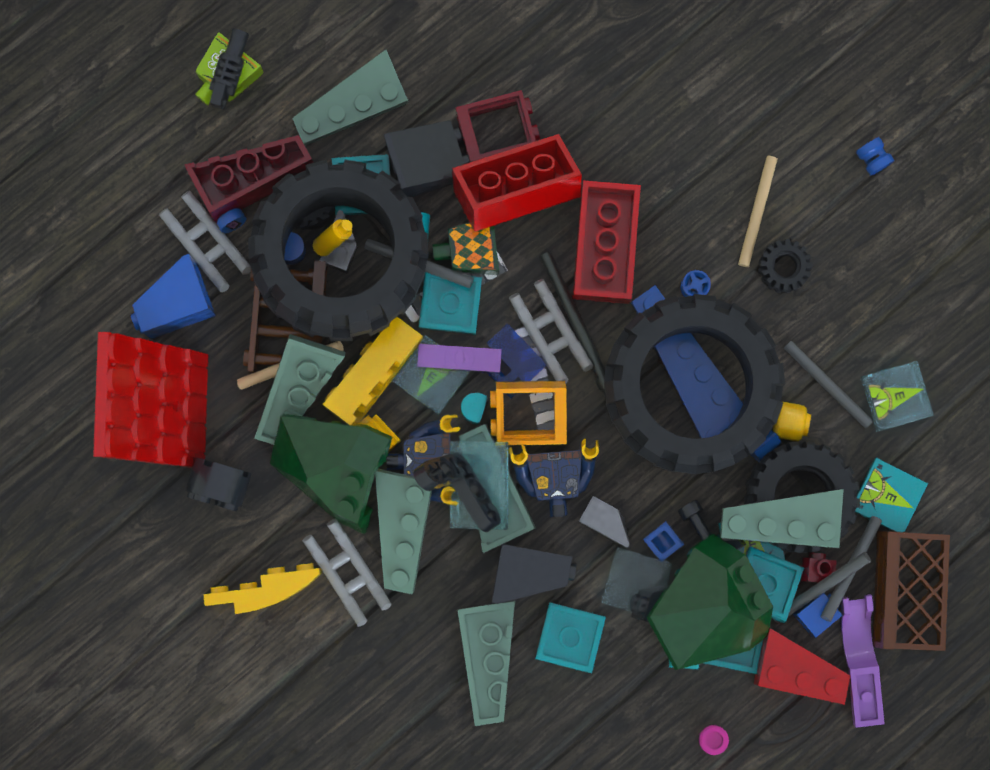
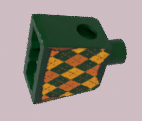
M470 222L448 229V243L432 244L434 261L451 260L452 270L469 274H499L494 226L474 232Z

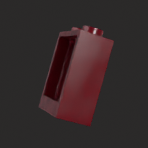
M522 90L455 107L456 117L470 162L540 140L537 125H531L529 115L533 114L529 97L524 98ZM516 105L526 142L480 154L470 117Z

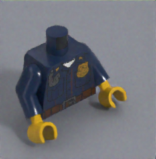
M445 415L441 419L427 422L411 432L408 440L404 441V453H388L387 471L404 470L405 475L414 476V469L425 461L451 454L450 433L445 432H458L460 430V427H451V420L458 418V416ZM451 485L432 490L430 501L444 502L454 506L459 504V502L452 501L451 499L452 493L455 492L454 487H451Z
M583 439L581 443L582 451L527 454L525 446L521 444L522 452L515 455L510 447L508 452L513 462L516 479L527 495L536 497L537 501H549L550 517L567 516L566 499L578 498V494L586 490L594 475L596 456L599 453V441L596 440L595 447L589 449L586 447V439Z

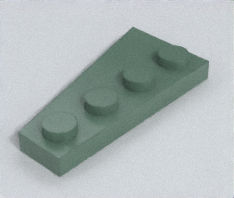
M384 50L292 119L302 142L306 146L408 104V99L388 52Z
M290 334L254 439L274 445L280 417L283 414L303 416L308 407L315 401L322 387L331 378L338 364L340 365L346 352Z
M483 424L459 436L463 456L470 464L501 518V523L491 531L483 532L479 529L483 553L535 529L534 522L493 436H491L487 424Z
M377 469L375 478L384 589L413 594L432 490L426 491L422 489L414 476Z
M844 489L722 508L720 538L839 548Z
M515 601L458 609L475 726L504 722Z

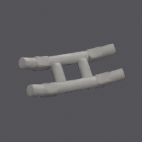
M189 190L181 198L200 220L196 226L186 232L168 208L161 211L159 216L217 289L223 293L229 289V284L212 262L226 253L243 275L251 272V265L226 234L220 231L217 223ZM208 231L218 244L204 254L194 241Z
M540 279L534 283V286L548 312L533 320L519 293L511 295L509 300L556 381H565L567 383L569 379L553 354L569 346L570 351L584 372L591 370L593 364L568 324L545 280ZM555 322L562 337L547 344L539 329Z
M335 518L327 523V527L344 551L329 560L312 535L306 536L302 542L359 627L364 625L367 619L351 595L352 593L366 585L382 610L390 608L392 603L347 533ZM351 561L359 576L344 584L336 569Z

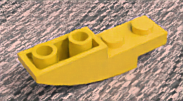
M313 563L296 565L297 571L285 572V567L267 569V575H260L262 587L257 588V582L239 584L240 590L228 591V586L212 587L210 594H203L205 606L234 603L235 614L266 608L282 602L306 588L321 575V568L314 569Z

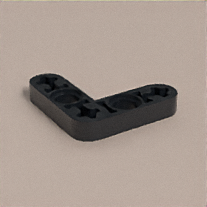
M452 453L430 459L414 469L413 474L416 482L426 491L452 484L473 521L483 532H489L501 523L497 509L470 464L461 454Z

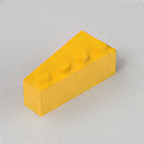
M398 317L390 322L389 327L378 332L380 334L374 342L369 341L360 353L362 357L355 365H350L342 376L344 379L325 398L323 406L347 425L356 426L362 421L423 341V336Z

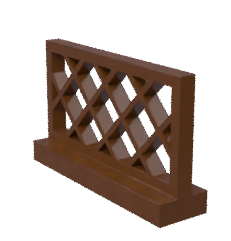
M877 531L873 647L881 649L946 650L950 535ZM901 538H909L917 547L907 557L900 551ZM917 539H925V540L920 544ZM932 540H941L940 553L933 559L925 547ZM921 552L930 563L919 573L910 561ZM905 566L916 576L906 586L899 580V572ZM934 567L940 576L939 582L932 588L923 577ZM918 581L928 590V593L919 601L909 592ZM904 595L914 604L905 615L898 610V601ZM933 596L938 602V611L931 617L922 606ZM917 610L927 620L918 630L908 621ZM905 624L913 635L905 643H896L897 630ZM931 625L937 631V644H928L921 636ZM918 639L921 644L913 642Z

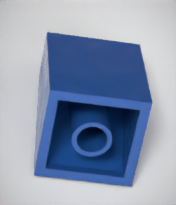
M190 254L182 256L132 305L135 313L131 314V319L136 330L153 339L216 316L198 264Z

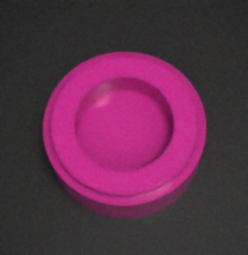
M709 725L700 732L699 744L706 753L718 755L723 753L728 747L729 737L727 732L720 726Z

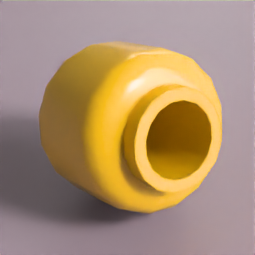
M782 402L783 406L777 423L773 425V432L780 439L800 441L803 436L808 435L811 414L807 413V408L803 405Z

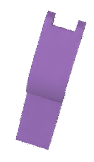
M871 594L865 595V599L849 600L848 597H843L841 601V614L843 615L841 616L842 643L848 675H850L849 686L853 725L856 728L885 724L879 665L876 660L871 633V616L873 612Z

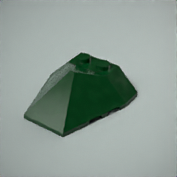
M283 414L280 417L269 464L334 519L336 518L339 523L365 534L373 508L367 506L376 470L387 459L392 436L368 425H343L341 421L333 420L331 423L317 421L316 418Z
M714 534L707 536L689 550L688 558L682 568L677 569L673 575L675 579L668 589H664L647 616L652 629L675 670L750 651L764 640L769 633L773 605L747 556Z

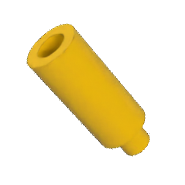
M336 220L313 241L314 251L320 256H328L351 236L352 223L349 220Z

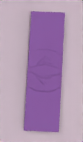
M419 344L417 367L500 372L502 349Z

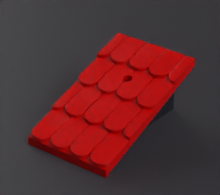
M98 332L93 457L192 468L195 457L205 459L208 354L119 333Z

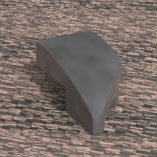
M338 211L334 222L339 219L346 220L343 211ZM353 234L328 256H321L320 261H326L328 266L347 273L357 248Z
M593 496L579 522L630 550L632 546L631 541L627 535L625 519L620 511Z

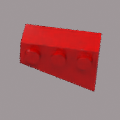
M769 628L768 636L762 643L754 685L845 705L850 675Z

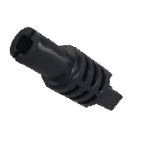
M233 28L226 51L222 52L219 56L209 87L213 91L210 99V104L213 107L224 110L229 96L234 97L239 77L245 64L242 56L249 38V34L245 31Z

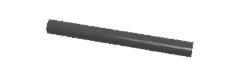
M369 238L365 243L364 249L390 259L393 258V247ZM427 260L425 272L467 288L472 286L473 277Z
M792 340L783 348L865 429L873 422Z
M876 516L871 517L848 562L863 552H867L882 523L880 518ZM856 572L836 585L820 616L822 619L828 622L832 621Z
M863 552L794 598L788 617L870 563V556Z

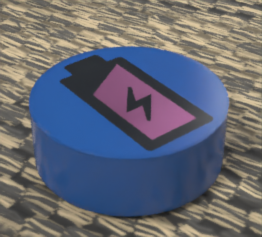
M236 208L221 215L217 220V225L222 233H229L241 227L247 218L241 209Z

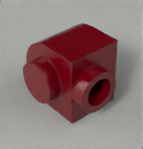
M809 552L808 558H802L804 570L801 581L820 582L836 571L837 560H827L826 554Z

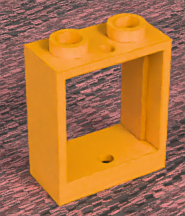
M565 381L496 382V391H490L491 408H496V419H491V436H497V445L567 444ZM554 392V430L504 431L503 393Z

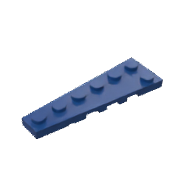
M654 285L632 301V305L638 314L652 307L656 302L665 300L656 285ZM691 333L677 334L664 339L654 346L699 437H712L726 430L737 418L743 403Z

